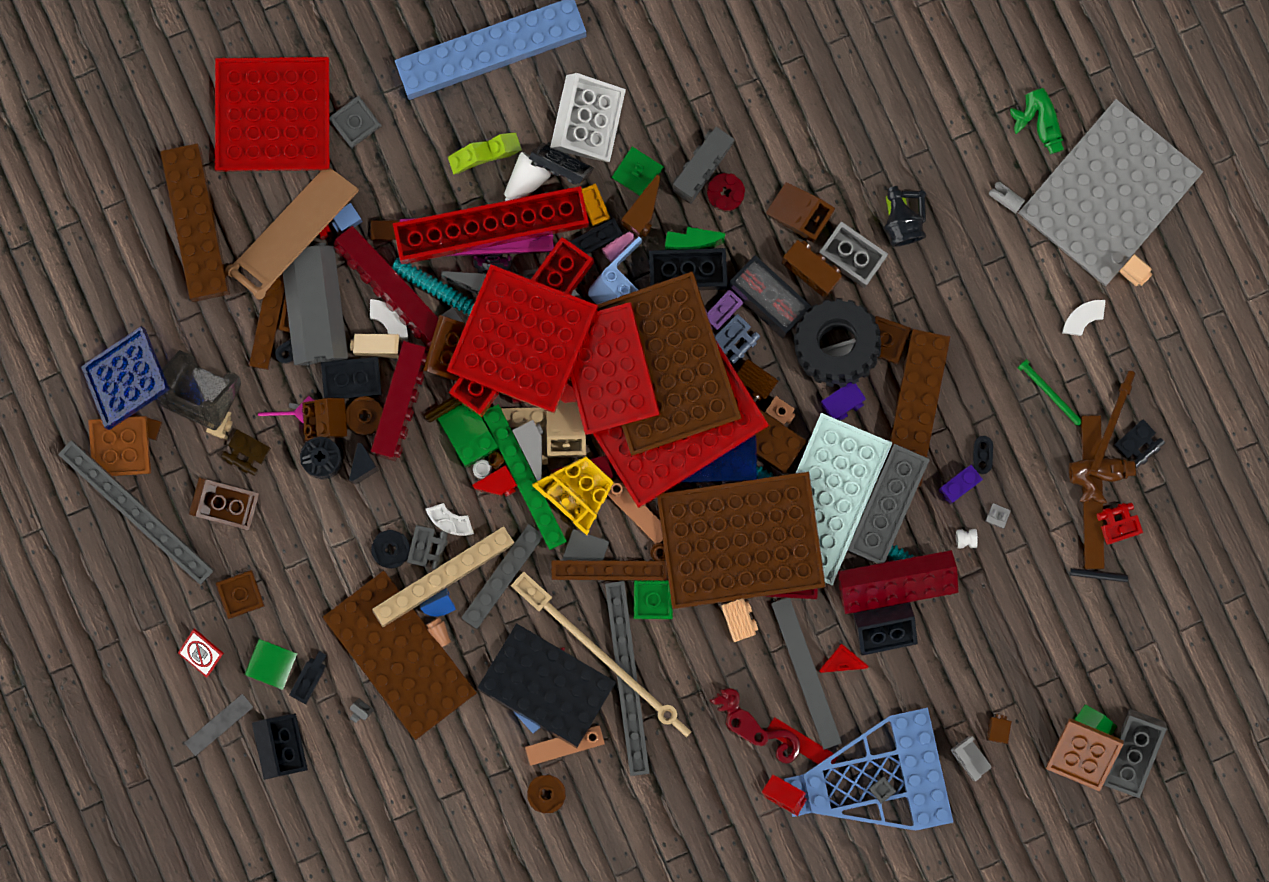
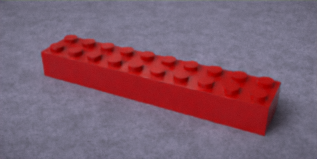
M581 186L393 223L401 265L587 228L589 226Z
M561 237L531 280L571 295L593 265L594 260ZM461 377L449 391L452 397L480 417H483L500 393Z

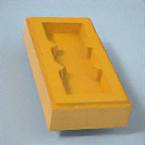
M593 184L583 188L582 193L585 207L592 226L610 220L597 185Z

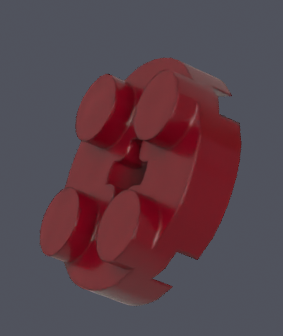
M719 174L708 184V201L718 210L724 212L733 211L744 200V184L735 174ZM723 188L731 190L729 197L721 195Z

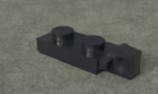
M319 651L315 659L310 658L307 661L289 696L307 705L325 672L326 665L323 662L327 654Z

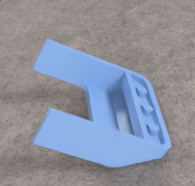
M640 237L629 245L590 286L588 290L589 298L596 305L638 291L617 269V266L642 243Z

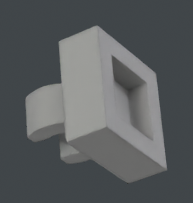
M993 503L985 522L1004 529L1011 510Z

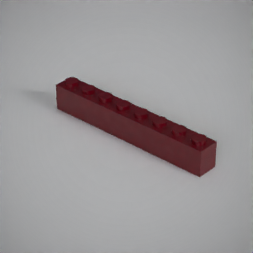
M351 226L335 239L334 249L336 253L347 260L349 267L360 274L362 281L373 288V292L377 297H382L390 311H395L399 315L401 323L405 326L408 325L414 337L418 340L421 339L429 352L439 318L364 237Z

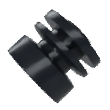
M315 437L307 441L302 447L300 461L304 470L312 477L326 480L336 476L341 470L343 455L339 447L329 438ZM320 453L325 456V459H322L321 462L316 459V456H320Z

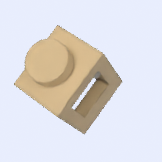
M220 409V412L214 410L206 432L227 440L228 436L225 433L229 432L232 426V421H230L231 412Z

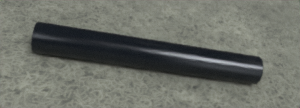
M1070 568L1069 576L1119 582L1128 581V575L1075 568Z

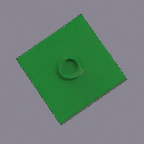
M634 580V619H673L669 581Z

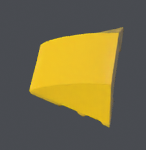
M585 456L533 483L532 486L569 517L585 535H588L589 529L614 482Z

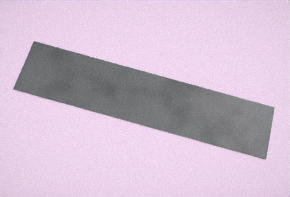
M243 694L240 695L185 742L186 746L196 756L251 710L253 706Z

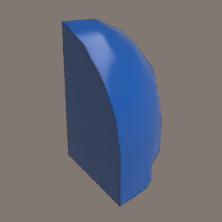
M447 588L420 604V609L429 616L439 617L456 610L454 602L449 597L450 593Z

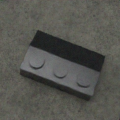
M910 602L853 613L861 656L918 644L915 615Z
M296 713L252 723L264 780L308 770Z

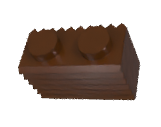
M749 359L745 361L737 372L745 387L752 392L750 395L758 401L761 399L765 401L779 382Z

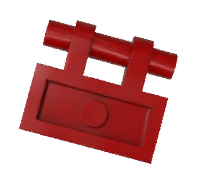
M1132 502L1127 504L1121 503L1115 508H1106L1102 512L1097 513L1099 521L1105 519L1107 525L1101 526L1106 545L1143 533L1138 515L1130 516L1129 511L1134 509ZM1120 514L1122 520L1115 522L1114 516Z

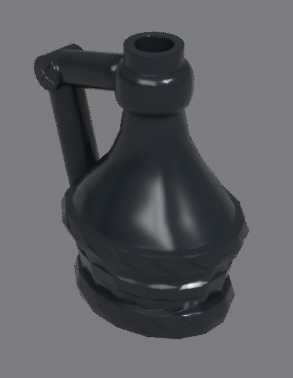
M898 186L888 188L887 198L891 202V212L884 230L891 239V246H905L926 238V233L923 231V223L926 222V192L924 190L901 191ZM902 198L918 199V214L911 210Z

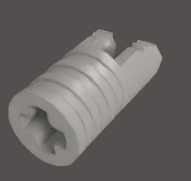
M996 182V189L990 190L989 195L1016 214L1025 200L1001 182Z

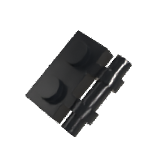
M1142 419L1114 446L1126 459L1133 454L1136 457L1134 461L1137 469L1141 464L1147 463L1151 455L1157 454L1165 442L1162 438L1154 442L1151 437L1156 432ZM1146 443L1149 448L1141 453L1138 449Z

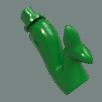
M1044 88L1025 95L1026 109L1024 112L1010 108V113L1016 120L1014 126L1015 134L1019 133L1038 111L1037 133L1041 142L1045 144L1044 148H1048L1050 155L1064 150L1058 118L1052 101Z

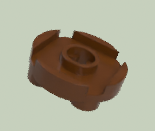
M359 397L347 407L346 422L355 433L371 435L377 432L383 409L373 398ZM363 411H367V414L370 415L367 421H363L359 417L360 414H363Z
M552 775L536 777L530 783L527 791V799L530 806L535 811L543 814L556 812L562 807L566 798L563 783ZM543 789L552 791L549 800L541 797Z

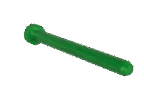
M1028 359L1024 360L1017 368L1020 371L1023 369L1073 423L1079 426L1082 420L1029 365L1030 361Z

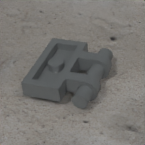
M416 525L407 563L426 567L428 560L433 561L432 569L440 567L444 561L443 552L448 544V533L441 531L439 538H435V529ZM432 543L437 544L435 555L430 554Z

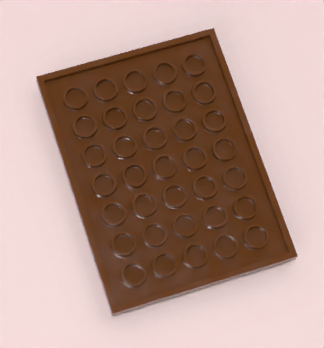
M693 271L597 304V311L625 303H632L660 411L659 416L622 425L631 456L742 419Z
M810 472L663 493L657 497L672 609L826 587Z

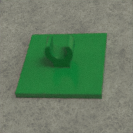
M632 146L611 178L640 196L656 175L660 174L664 166Z

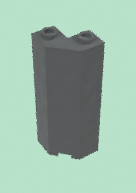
M326 243L314 244L315 246L306 247L283 272L294 365L309 366L319 362L348 359L334 246H326Z

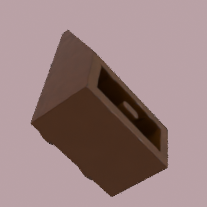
M785 182L766 214L814 244L833 215L835 208L822 199Z

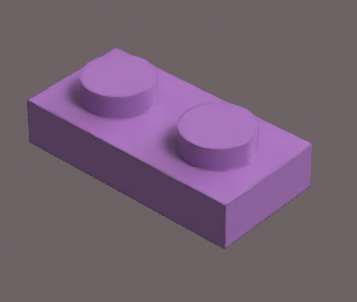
M729 290L707 313L710 324L718 331L744 302Z

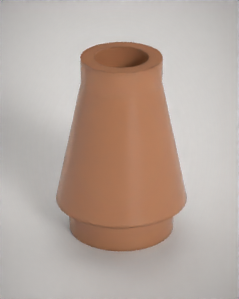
M440 617L426 624L428 632L441 647L451 642L445 622Z

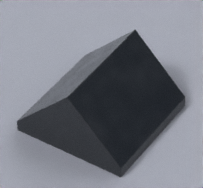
M361 443L357 445L349 481L355 485L379 471L368 451Z

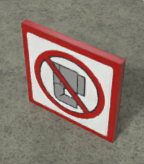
M195 628L178 652L179 655L206 678L224 654Z

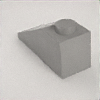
M532 420L512 431L537 481L542 479L541 434L544 432L540 424H535Z

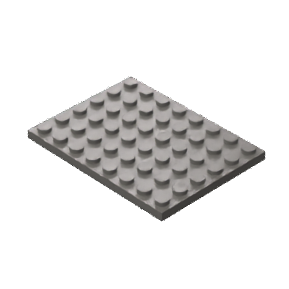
M1115 99L1018 214L1106 287L1200 177L1203 171Z

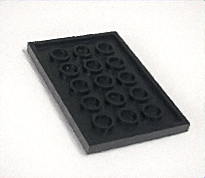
M516 623L478 685L477 690L566 743L578 748L616 681Z

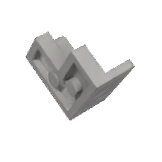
M968 736L950 751L971 779L977 781L982 777L981 775L991 769V765L974 744L973 740L975 738Z

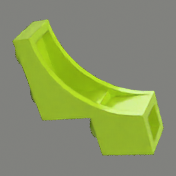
M516 133L499 134L489 141L471 143L448 156V160L454 175L486 162L511 157L522 149Z

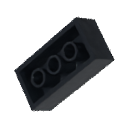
M726 248L649 251L650 286L693 271L699 290H727Z

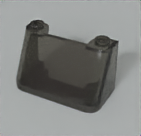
M181 350L151 380L157 399L164 408L211 430H217L221 426L241 387V379L237 374L226 373L224 378L198 367L196 358L191 353H185Z

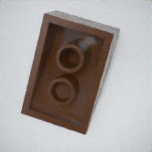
M656 175L622 218V226L637 238L646 237L652 230L651 224L660 186L659 175Z
M199 478L189 515L249 530L259 493Z

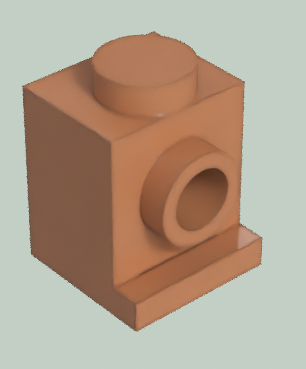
M775 396L765 411L766 414L782 425H785L786 422L790 424L795 417L793 413L795 409L777 396ZM783 408L785 414L780 415L778 409Z

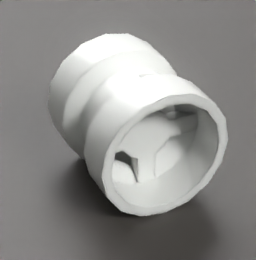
M963 529L956 530L957 549L964 548L967 545L970 548H977V530L970 529L968 532Z

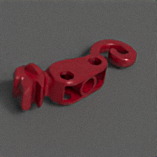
M725 688L720 690L721 694L717 693L715 697L709 699L710 703L714 705L721 704L717 710L728 712L726 725L729 730L746 741L757 746H764L768 743V739L786 737L793 744L792 752L788 756H784L783 752L788 749V744L782 743L777 747L776 758L780 762L788 764L793 762L799 755L800 741L798 737L788 730H775L771 732L763 730L748 711L739 707L740 696L737 690ZM734 718H737L738 725L733 727L731 722ZM756 733L761 734V739L759 741H755L754 739Z

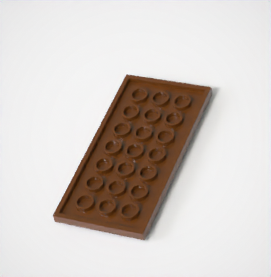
M382 571L322 618L414 740H417L471 699L477 692L443 647L428 632L427 626L414 609L385 627L381 626L372 609L400 592L387 573Z

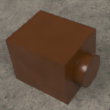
M996 714L995 718H990L987 741L1008 744L1012 721L1007 720L1008 716Z

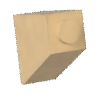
M355 334L354 339H351L350 350H353L355 356L398 359L402 339L398 334Z

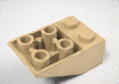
M560 400L555 414L547 411V457H585L586 435L577 402L564 403Z

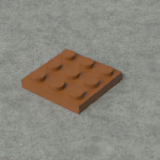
M147 416L88 420L91 457L110 475L122 476L151 473Z
M1069 718L1046 765V769L1100 791L1124 741Z

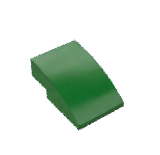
M687 227L686 234L667 231L665 250L712 249L724 243L725 233Z

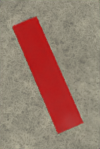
M776 717L773 718L766 732L775 730L791 731L800 741L799 753L817 764L834 754L828 749L823 750L821 745ZM786 737L776 738L781 742L788 744L789 747L793 748V744L790 739ZM839 756L832 759L831 764H835Z

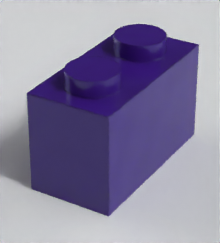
M849 382L845 387L840 388L822 400L820 404L830 417L842 421L848 417L847 413L852 409L857 411L862 408L866 398L856 383L852 384V382Z
M970 465L938 490L947 502L952 504L983 479L974 467Z

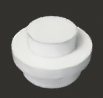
M479 460L473 466V473L477 478L483 479L492 473V466L486 460Z

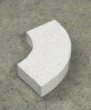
M370 299V319L383 324L388 334H398L402 339H408L407 327L401 323L399 315L395 311H390L385 302Z
M1105 300L1090 301L1076 308L1067 318L1062 334L1082 336L1084 328L1088 323L1094 320H1103Z
M444 503L426 508L432 522L444 532L457 536L474 534L468 515L458 516L452 514Z

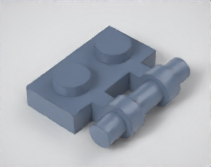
M738 314L715 336L725 354L729 350L734 353L729 358L733 364L739 359L741 360L745 356V352L750 347L753 348L757 344L756 341L761 337L757 332L749 336L746 332L751 326ZM743 338L746 342L738 349L735 344Z

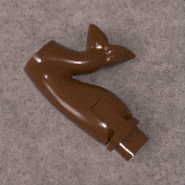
M1103 458L1097 474L1090 472L1094 459L1069 463L1070 482L1086 488L1085 493L1080 499V502L1083 503L1089 502L1092 499L1099 503H1107L1102 492L1089 475L1108 482L1127 479L1128 476H1136L1134 460L1126 461V459Z

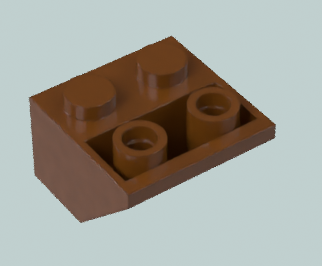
M324 398L302 403L305 441L315 437L329 439L347 437L344 398Z

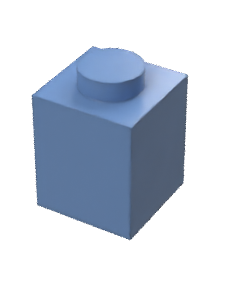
M350 203L343 207L333 218L334 221L331 222L337 232L341 230L344 233L351 226L356 227L362 223V220Z

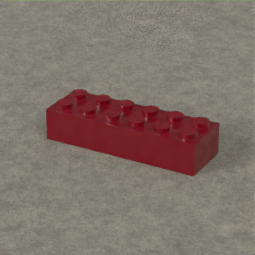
M403 341L372 445L371 453L374 456L395 462L397 458H401L403 451L402 439L406 440L409 430L406 427L407 422H411L414 410L412 405L417 403L419 397L417 388L419 384L422 385L425 376L423 368L428 356L426 347Z
M952 550L838 571L840 598L845 614L959 593L957 565Z

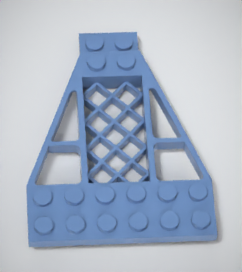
M928 708L888 716L803 775L784 779V781L806 793L804 796L807 798L806 803L798 816L815 813L915 831L953 823ZM890 722L896 749L891 752L871 755L866 736L885 723ZM863 739L866 750L865 757L831 764L832 759ZM897 754L899 761L895 760L891 756ZM886 757L880 766L872 761L873 759ZM888 758L897 763L892 773L883 768ZM867 761L862 770L853 765ZM869 762L879 768L874 777L864 772ZM848 765L843 774L834 769ZM850 766L860 772L855 781L845 776ZM899 766L903 780L894 775ZM829 769V771L824 777L823 770ZM880 770L890 775L887 780L888 782L894 777L902 783L897 792L894 793L895 795L890 796L885 801L906 797L912 818V826L885 822L882 804L877 799L861 802L866 793L876 798L868 791V788H870L874 781L877 782L875 778ZM831 771L841 776L836 785L826 780ZM862 774L872 779L866 789L857 784ZM843 778L852 783L847 793L838 788ZM825 782L833 787L829 796ZM855 785L864 791L859 800L849 795ZM904 786L905 792L899 793L902 787ZM835 790L845 795L840 805L830 799ZM847 797L857 802L842 806ZM830 802L838 807L831 808ZM876 803L881 820L843 815L842 811Z

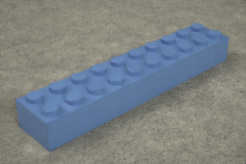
M562 0L396 59L395 63L407 97L411 100L585 38L586 30L575 0Z

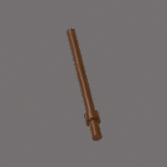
M1128 371L1124 383H1121L1119 397L1090 469V472L1097 474L1126 397L1130 395L1132 390L1131 384L1136 374L1133 371Z

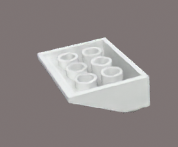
M579 73L566 75L550 148L572 155L610 162L626 89Z

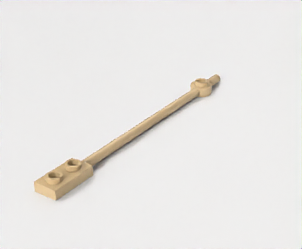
M523 572L511 585L515 591L539 612L543 608L548 611L658 711V719L661 723L665 725L672 724L684 736H689L692 731L677 719L676 709L671 705L663 706L574 626L549 603L552 597L533 579ZM665 712L671 713V717L669 719H666L664 717Z

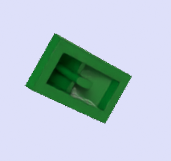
M1086 704L1074 719L1109 735H1112L1117 728V725L1104 714Z

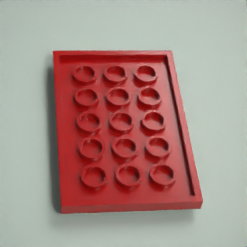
M631 302L596 312L571 372L570 378L585 435L660 415Z

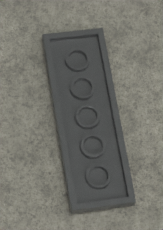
M896 444L893 445L848 547V551L878 564L885 563L930 459Z

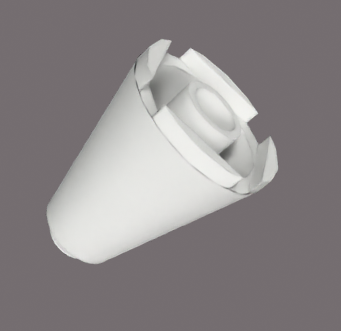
M521 152L504 193L506 196L505 201L530 196L551 176L550 169L534 165L533 161L529 159L530 155Z

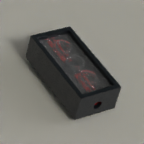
M756 255L730 280L727 286L781 338H784L802 319V315L811 308L810 304Z

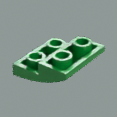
M258 639L244 675L283 690L297 653Z

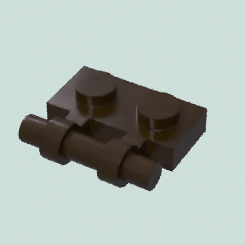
M237 429L228 444L234 451L232 454L224 451L221 458L225 459L231 466L234 464L241 468L242 472L255 476L258 469L253 467L254 462L256 461L262 465L271 448ZM240 453L249 458L247 462L238 458Z

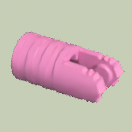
M627 232L601 249L610 263L635 241L634 234Z

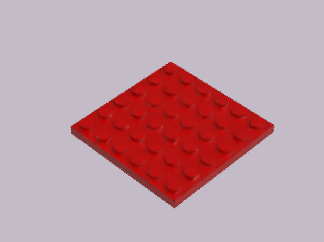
M329 57L215 58L216 172L330 170Z
M490 265L449 363L447 372L555 414L598 305Z

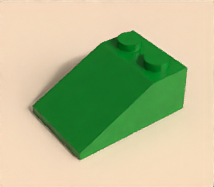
M464 404L438 418L465 468L490 455L493 451L499 450L482 418Z

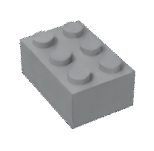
M840 222L819 252L826 258L828 264L836 266L841 273L863 288H866L888 256V253L843 222Z

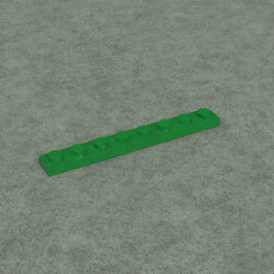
M497 404L489 408L483 417L549 550L566 543L567 540L546 498L532 486L537 480L500 405Z

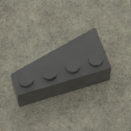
M715 127L713 131L710 129L704 137L705 142L702 146L698 145L693 153L694 157L691 161L688 160L686 162L683 172L672 183V192L690 204L695 200L734 144L735 139L718 127Z

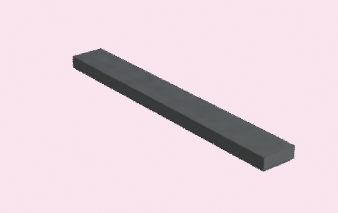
M785 598L771 603L823 750L841 744L839 733L791 599Z

